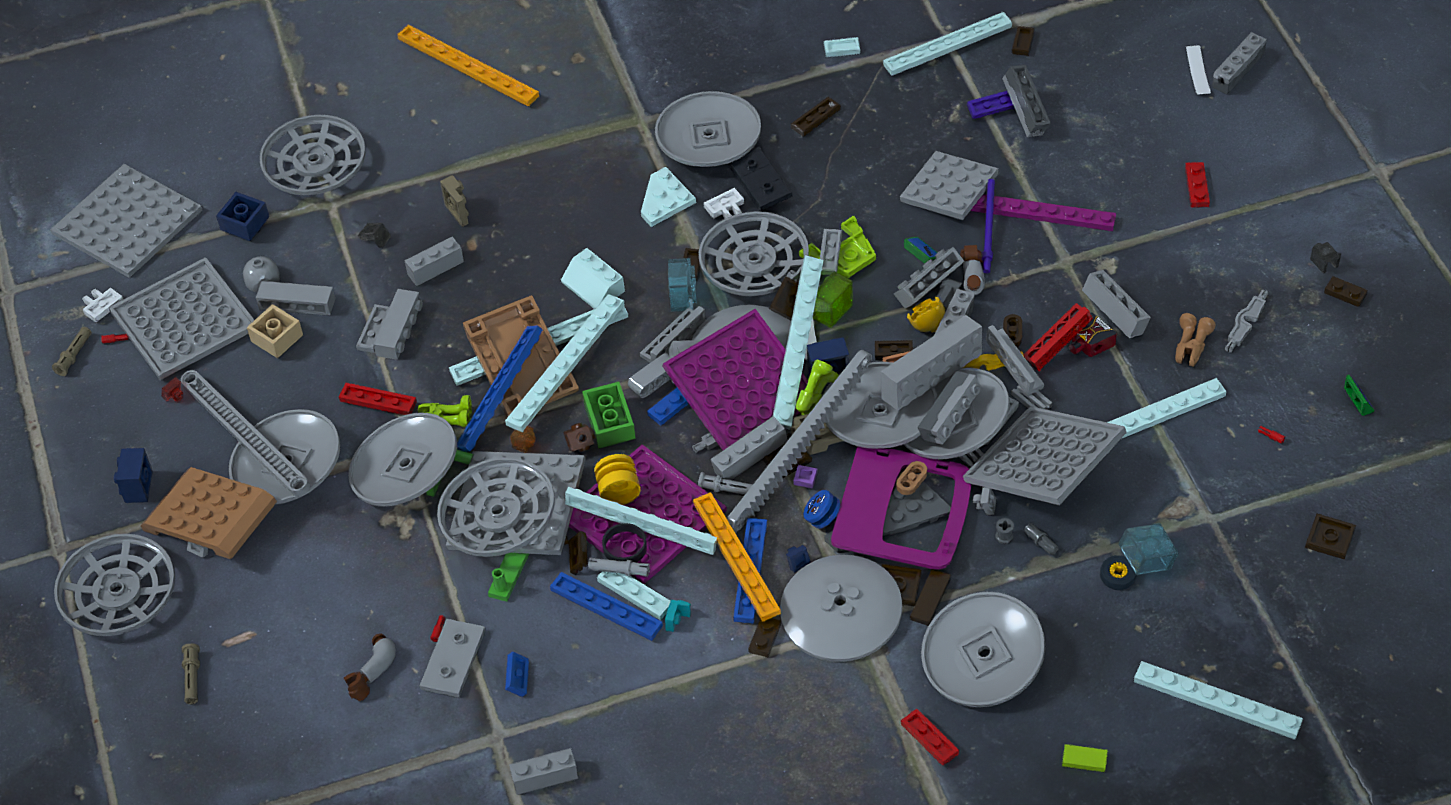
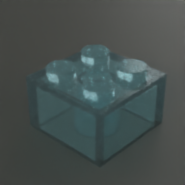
M690 258L668 259L671 312L685 311L688 307L693 310V303H697L696 292H693L696 291V278H692L695 277V265L691 266Z
M1161 523L1126 528L1118 544L1136 575L1171 569L1179 554Z

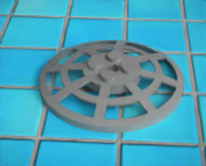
M330 115L304 116L285 123L270 134L261 148L260 165L267 181L281 191L296 195L321 194L342 186L356 175L365 159V143L359 130L344 119ZM322 124L320 133L316 132L298 136L294 130L305 125ZM329 124L341 127L349 131L351 135L343 141L338 136L328 133ZM288 133L292 138V141L285 145L280 153L270 150L274 143L284 134ZM319 138L318 142L303 143L305 140ZM329 139L339 145L332 149L329 145L325 144V141ZM356 139L361 149V157L351 160L348 145ZM297 145L299 149L296 150L293 156L286 155L292 147ZM344 150L346 159L336 161L335 154ZM267 156L278 159L277 167L280 174L271 176L268 174L266 167ZM283 161L292 162L294 169L285 172ZM356 165L347 176L339 181L336 180L347 170L348 166ZM333 167H342L333 177L328 173ZM299 174L305 178L303 182H298L290 177ZM322 176L325 181L310 183L312 178ZM285 179L287 182L300 187L298 189L289 188L277 183L276 180ZM328 183L331 184V185H329V186H325V187H321V188H317V189H309V190H306L307 187H318V186L326 185V184H328Z
M745 212L722 220L707 232L700 244L699 264L705 277L723 291L741 296L770 294L778 291L781 285L779 280L786 275L790 267L801 266L790 279L795 281L800 276L803 259L793 260L792 250L789 245L796 239H799L805 257V255L809 256L808 241L803 231L794 222L783 216L768 212ZM762 221L760 230L745 231L737 234L733 225L743 222ZM769 222L781 225L793 234L784 240L779 235L767 231ZM723 230H727L731 237L721 245L719 250L708 247L715 236ZM758 236L757 240L745 243L742 241L746 237ZM767 237L775 240L779 244L775 247H772L770 244L764 241ZM735 242L738 247L734 250L733 254L725 253V250ZM785 249L787 261L776 260V254ZM706 253L716 257V266L719 272L712 274L707 272L705 266ZM722 259L732 261L733 268L724 271ZM774 267H784L782 272L776 277L770 273ZM739 273L745 276L743 282L731 278L730 275ZM763 276L767 280L761 283H751L752 279ZM724 278L730 283L741 287L740 289L731 288L715 279ZM770 284L773 285V287L760 290H748V288L763 287Z
M517 458L489 459L462 471L446 487L438 504V523L447 541L456 549L466 554L484 557L504 555L529 544L545 529L555 507L554 490L548 476L535 464ZM511 467L508 478H496L484 482L479 474L494 468ZM518 469L534 474L542 482L532 489L525 482L516 479ZM471 477L474 479L477 486L464 497L462 502L451 499L455 491ZM496 485H506L504 490L490 492L488 489ZM517 486L526 491L527 494L518 499L512 493L513 487ZM546 488L550 499L548 513H538L539 502L536 495ZM481 492L483 497L476 506L470 505L469 502L472 498ZM532 499L533 512L522 513V505ZM447 506L458 509L457 520L459 528L449 531L445 521ZM499 509L503 510L499 514H494V512L498 511ZM465 511L474 513L476 521L465 525ZM519 520L528 521L523 529L518 533L515 532L513 527ZM543 520L531 535L524 540L519 538L531 528L535 521ZM481 528L486 531L483 539H479L472 535L470 531ZM506 532L509 536L502 540L491 541L495 533ZM464 534L465 537L479 544L476 550L466 548L455 542L452 537ZM511 541L514 543V545L506 548L485 551L487 546L502 545Z
M114 534L101 537L82 546L64 563L55 581V602L64 620L81 632L97 636H115L128 633L151 621L166 606L174 589V567L166 551L149 538L134 534ZM122 544V551L119 555L109 556L97 561L91 554L105 546ZM131 544L141 545L151 549L157 555L150 562H147L141 557L129 555ZM84 558L90 567L81 575L77 584L65 582L73 567ZM163 560L169 571L170 582L167 585L158 586V576L154 568ZM120 561L118 568H112L107 571L102 568V566ZM128 561L143 566V568L135 573L127 568ZM96 572L98 577L93 586L84 585L90 575ZM149 573L153 585L152 587L142 588L140 580ZM116 587H122L118 592H112ZM63 589L75 592V602L79 609L78 611L67 614L62 599ZM167 592L156 609L149 615H146L144 611L152 604L156 594ZM82 593L92 594L95 602L84 607ZM140 595H150L141 608L135 604ZM98 608L108 611L106 619L96 617L91 612ZM128 608L132 612L131 615L114 619L117 611ZM85 616L93 622L103 624L101 630L89 629L80 626L73 620ZM136 617L140 620L129 626L110 630L112 624L124 623Z

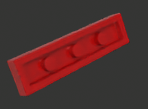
M345 383L339 395L340 402L401 415L412 414L417 403L416 397L351 383Z

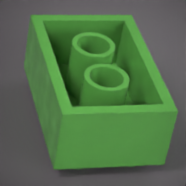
M620 382L582 391L584 406L595 434L598 449L636 439L634 423Z

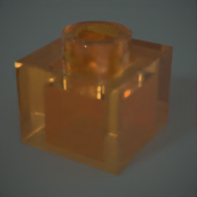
M527 426L523 432L515 429L510 436L512 448L526 453L536 440L533 427Z

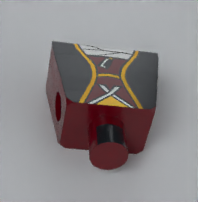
M1091 312L1093 319L1072 339L1073 343L1069 345V349L1073 354L1083 351L1087 356L1092 357L1116 345L1117 333Z

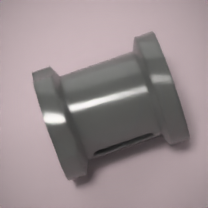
M1002 518L996 523L997 532L995 537L1000 544H1008L1013 540L1012 531L1014 523L1010 519Z

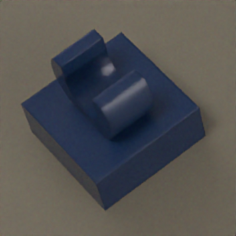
M804 545L798 548L793 546L787 549L788 553L786 556L789 567L794 573L811 563L807 548Z

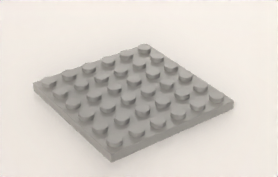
M123 164L50 230L54 236L130 278L203 210L201 205Z
M206 257L108 307L110 313L159 380L249 334L247 327L254 321L253 317Z
M1030 406L963 475L966 483L1060 505L1127 432L1125 426Z
M473 451L472 454L474 456L468 468L489 459L517 458L535 464L548 476L555 495V507L552 517L539 536L529 544L511 553L561 555L573 507L565 504V493L568 487L578 489L585 464L584 455ZM511 467L494 468L479 474L484 482L496 478H508ZM518 469L516 479L525 482L532 489L542 482L534 474ZM472 477L463 483L459 502H462L464 497L477 486ZM496 485L488 489L490 492L504 490L506 485ZM517 486L513 487L512 493L518 499L527 494L523 489ZM545 488L536 495L539 502L538 513H548L550 499ZM480 492L473 497L469 504L476 506L483 497L482 493ZM532 499L522 505V513L533 512ZM458 509L455 511L450 530L459 528L457 520ZM499 509L498 511L494 512V514H499L503 510ZM465 511V525L475 522L474 513ZM519 520L513 527L515 532L518 533L523 529L528 521ZM543 520L535 521L531 528L519 538L521 540L527 538L540 526ZM478 528L470 531V533L479 539H483L486 531ZM506 532L495 533L491 541L502 540L509 536ZM464 534L452 537L455 542L466 548L476 550L479 544L465 537ZM448 541L446 542L447 550H458ZM511 541L502 545L487 546L485 551L506 548L514 545V543Z

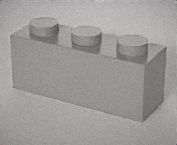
M450 237L405 260L408 276L418 286L463 263L464 260L461 247L453 237Z
M571 748L509 764L516 795L578 779Z

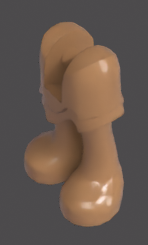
M1184 313L1179 320L1180 326L1183 329V335L1176 348L1175 360L1177 363L1182 364L1185 354H1190L1189 366L1194 367L1204 350V340L1214 331L1216 323L1211 318H1201L1198 323L1196 338L1191 340L1196 329L1197 319L1190 313Z

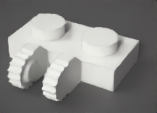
M733 188L704 202V208L713 219L720 215H723L724 219L732 216L729 213L730 210L733 211L734 215L742 213L738 206L744 204V198Z
M109 288L103 294L97 291V289H93L91 293L96 299L92 300L90 297L84 296L82 299L87 306L83 309V312L97 323L110 312L108 307L122 301L123 297L112 288Z

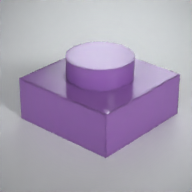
M798 465L793 480L794 485L813 488L817 476V468Z

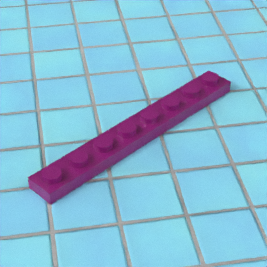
M983 194L970 211L986 213L987 195ZM994 196L993 214L1107 231L1114 230L1116 213Z

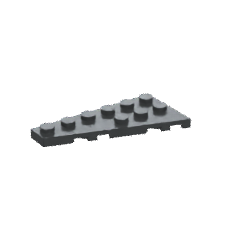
M924 481L910 495L899 493L896 487L893 489L889 501L883 536L887 534L891 536L916 528L919 524L927 521H937L939 517L946 515L949 517L951 507ZM833 531L824 536L825 542L837 553L846 551L836 548L831 544Z

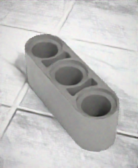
M662 354L635 373L629 379L628 387L641 398H645L671 380L662 367L663 363L670 359L669 354Z

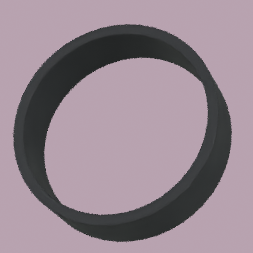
M617 524L608 529L602 539L603 552L607 560H632V562L637 563L644 557L647 551L645 533L634 524ZM621 532L635 533L644 541L640 551L629 557H617L610 554L606 549V544L612 536Z

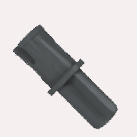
M1033 523L1025 527L1024 533L1033 539L1036 546H1041L1051 555L1056 554L1059 548L1048 538L1046 532L1040 531Z

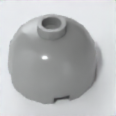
M258 256L249 260L244 266L243 279L250 291L258 292L261 281L279 283L280 272L272 259Z

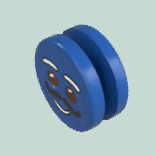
M828 490L817 492L805 506L804 519L817 529L826 527L837 516L840 509V500Z

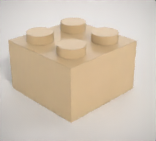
M273 304L247 327L251 342L276 358L280 357L303 336L300 321Z

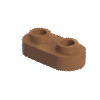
M920 461L910 463L897 479L898 492L903 495L914 493L927 477V466Z

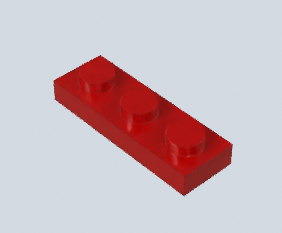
M1204 162L1185 163L1191 208L1209 207L1210 200Z
M915 709L901 720V725L942 766L959 755V749L918 709Z

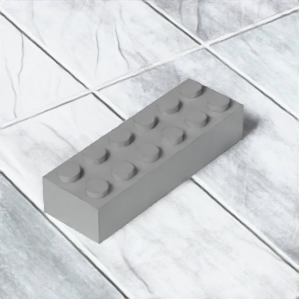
M965 315L881 371L882 399L898 411L917 397L922 396L930 388L935 387L945 378L950 377L960 368H963L973 359L978 358L982 354V326Z

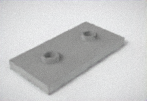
M446 619L420 683V689L459 698L486 631L485 626Z

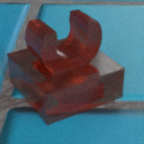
M176 377L162 388L161 397L166 401L172 397L178 403L183 399V392L180 390L181 381Z

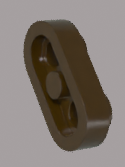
M1015 314L1007 315L1003 321V330L1014 345L1018 347L1022 343V318Z

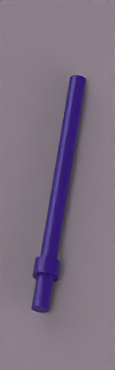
M988 179L985 242L984 251L982 252L983 272L986 274L990 273L991 261L993 260V252L991 250L994 179Z

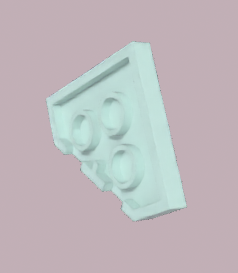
M664 167L650 176L641 209V217L653 227L695 204L696 198L667 167Z

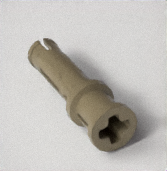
M81 327L67 350L61 352L57 363L52 365V370L60 376L68 374L69 367L76 362V355L92 334L89 328Z
M190 643L183 645L181 648L184 654L182 668L185 670L184 702L186 704H195L198 702L197 670L200 667V661L198 660L200 647L197 644Z

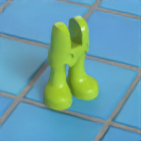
M815 360L805 390H801L795 407L802 415L809 414L820 401L824 386L827 383H834L839 377V374L832 371V366L821 360Z
M462 396L460 403L456 405H443L439 403L420 404L418 406V413L435 414L444 418L450 425L466 428L472 416L471 396Z

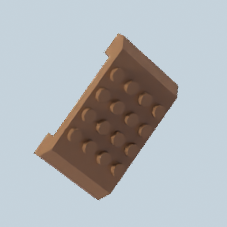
M532 295L463 322L467 338L490 385L494 382L526 327L538 325L543 329L540 339L534 344L531 354L525 359L522 369L516 374L512 386L507 389L503 401L500 403L507 418L560 354ZM571 372L545 405L579 391V387Z
M190 467L141 524V528L143 531L157 536L161 532L213 549L216 555L232 559L277 501L274 496L264 489Z

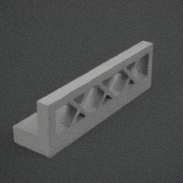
M698 306L695 310H692L688 307L640 352V357L651 363L662 354H669L672 341H685L706 320L705 309Z
M993 325L988 327L987 343L1025 394L1028 396L1043 389L1044 383L1003 329L997 331Z

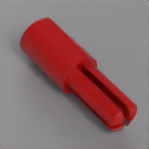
M127 334L101 336L102 344L128 340Z
M1263 426L1259 427L1258 432L1274 441H1278L1280 444L1284 442V435Z
M443 615L438 617L430 639L433 642L438 641L443 629L442 627L446 619Z

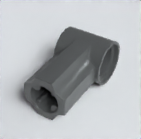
M946 277L943 279L939 293L936 296L943 303L945 312L956 290H963V283Z

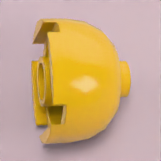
M935 297V301H932L931 298L927 299L912 309L914 311L912 315L907 314V319L915 329L920 332H936L945 314V308L940 298Z

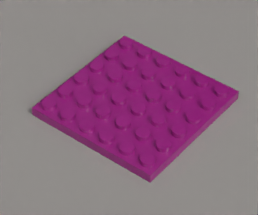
M755 308L664 362L662 367L721 449L725 450L773 417L786 349ZM803 373L801 374L797 400L801 390H805L808 379ZM796 407L793 418L801 414Z
M641 445L629 455L634 460L641 492L634 501L623 506L635 508L647 514H653L658 518L670 520L676 524L691 527L703 533L707 526L695 508L693 499L703 496L708 492L644 445ZM596 483L586 493L600 497L598 484ZM715 498L722 512L725 513L727 507ZM573 507L568 527L576 533L580 531L585 532L587 541L604 554L602 546L604 534L611 527L621 523ZM621 532L608 540L606 549L614 556L629 557L640 551L644 541L635 533ZM644 532L647 551L644 557L637 563L650 564L649 576H632L642 584H645L687 546Z

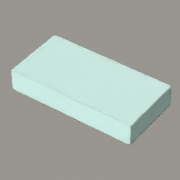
M858 37L824 41L826 57L860 54Z

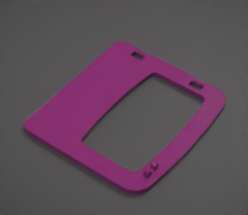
M858 446L831 536V544L836 548L930 569H943L951 563L966 517L971 484L964 481L963 475L969 468L960 463L925 458L917 454L895 449H874ZM881 452L889 455L888 457H884L877 455V453ZM915 461L923 462L927 466V472L948 476L955 480L949 518L942 540L935 552L890 544L882 539L885 517L897 478L903 468H907L910 463ZM937 465L946 466V467H948V470L940 469V468H936V467H937Z

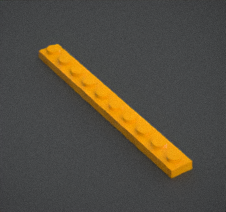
M407 25L397 34L400 41L528 107L539 97V91L410 25Z

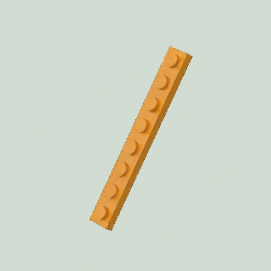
M710 492L693 499L695 508L711 535L717 537L719 549L762 622L781 614V609L712 493Z

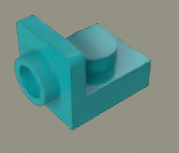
M683 600L670 601L665 617L666 631L674 632L675 626L680 624L681 616H691L690 603Z

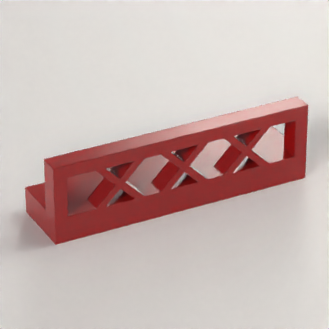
M1076 303L1023 354L1024 358L1035 369L1040 371L1093 319L1090 311Z

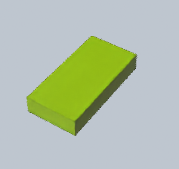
M1065 744L1062 766L1105 772L1108 750Z

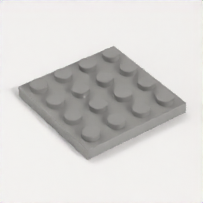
M935 151L901 194L900 201L964 220L987 190L988 179H995L999 174L998 168Z

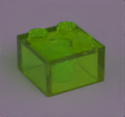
M835 271L824 279L817 291L813 312L814 320L829 328H832L853 306L852 280Z

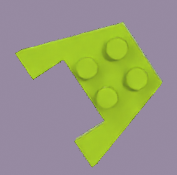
M855 216L841 223V229L850 237L841 242L837 273L847 278L876 260V253L868 239L865 238ZM813 243L809 244V256L820 259L821 250ZM803 249L799 251V256L801 258L804 257Z

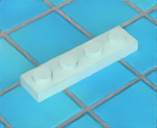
M603 571L597 576L599 583L657 619L661 620L667 614L670 600L631 576Z

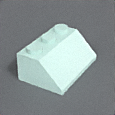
M588 248L572 258L561 279L564 285L594 309L600 305L608 294L618 297L625 292L623 277Z

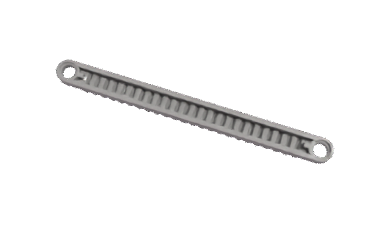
M860 350L729 514L727 520L734 532H738L744 526L747 518L755 517L754 512L760 511L759 505L764 506L763 500H768V494L774 493L773 487H779L777 482H783L782 476L788 475L787 470H792V464H797L796 458H802L801 452H806L805 447L811 446L810 440H816L815 435H820L819 429H824V423H829V417H834L833 411L838 412V406L843 405L842 400H847V394H852L851 388L856 389V383H861L860 377L872 361L870 353Z
M190 370L182 375L181 382L185 389L249 453L263 464L286 489L297 497L304 496L309 492L310 484L306 477L197 371ZM195 378L191 383H187L189 379ZM299 483H304L301 488L295 489Z

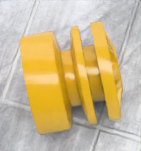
M625 454L609 455L596 463L594 472L601 498L625 505L634 501L641 492L634 460L630 456Z

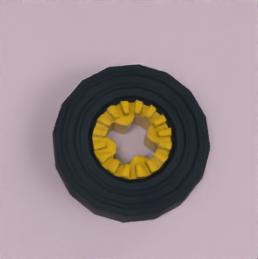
M1114 555L1108 557L1103 561L1100 568L1102 582L1108 588L1114 590L1129 588L1134 584L1137 577L1134 562L1124 556ZM1115 571L1118 573L1122 572L1121 576L1119 574L1115 575Z

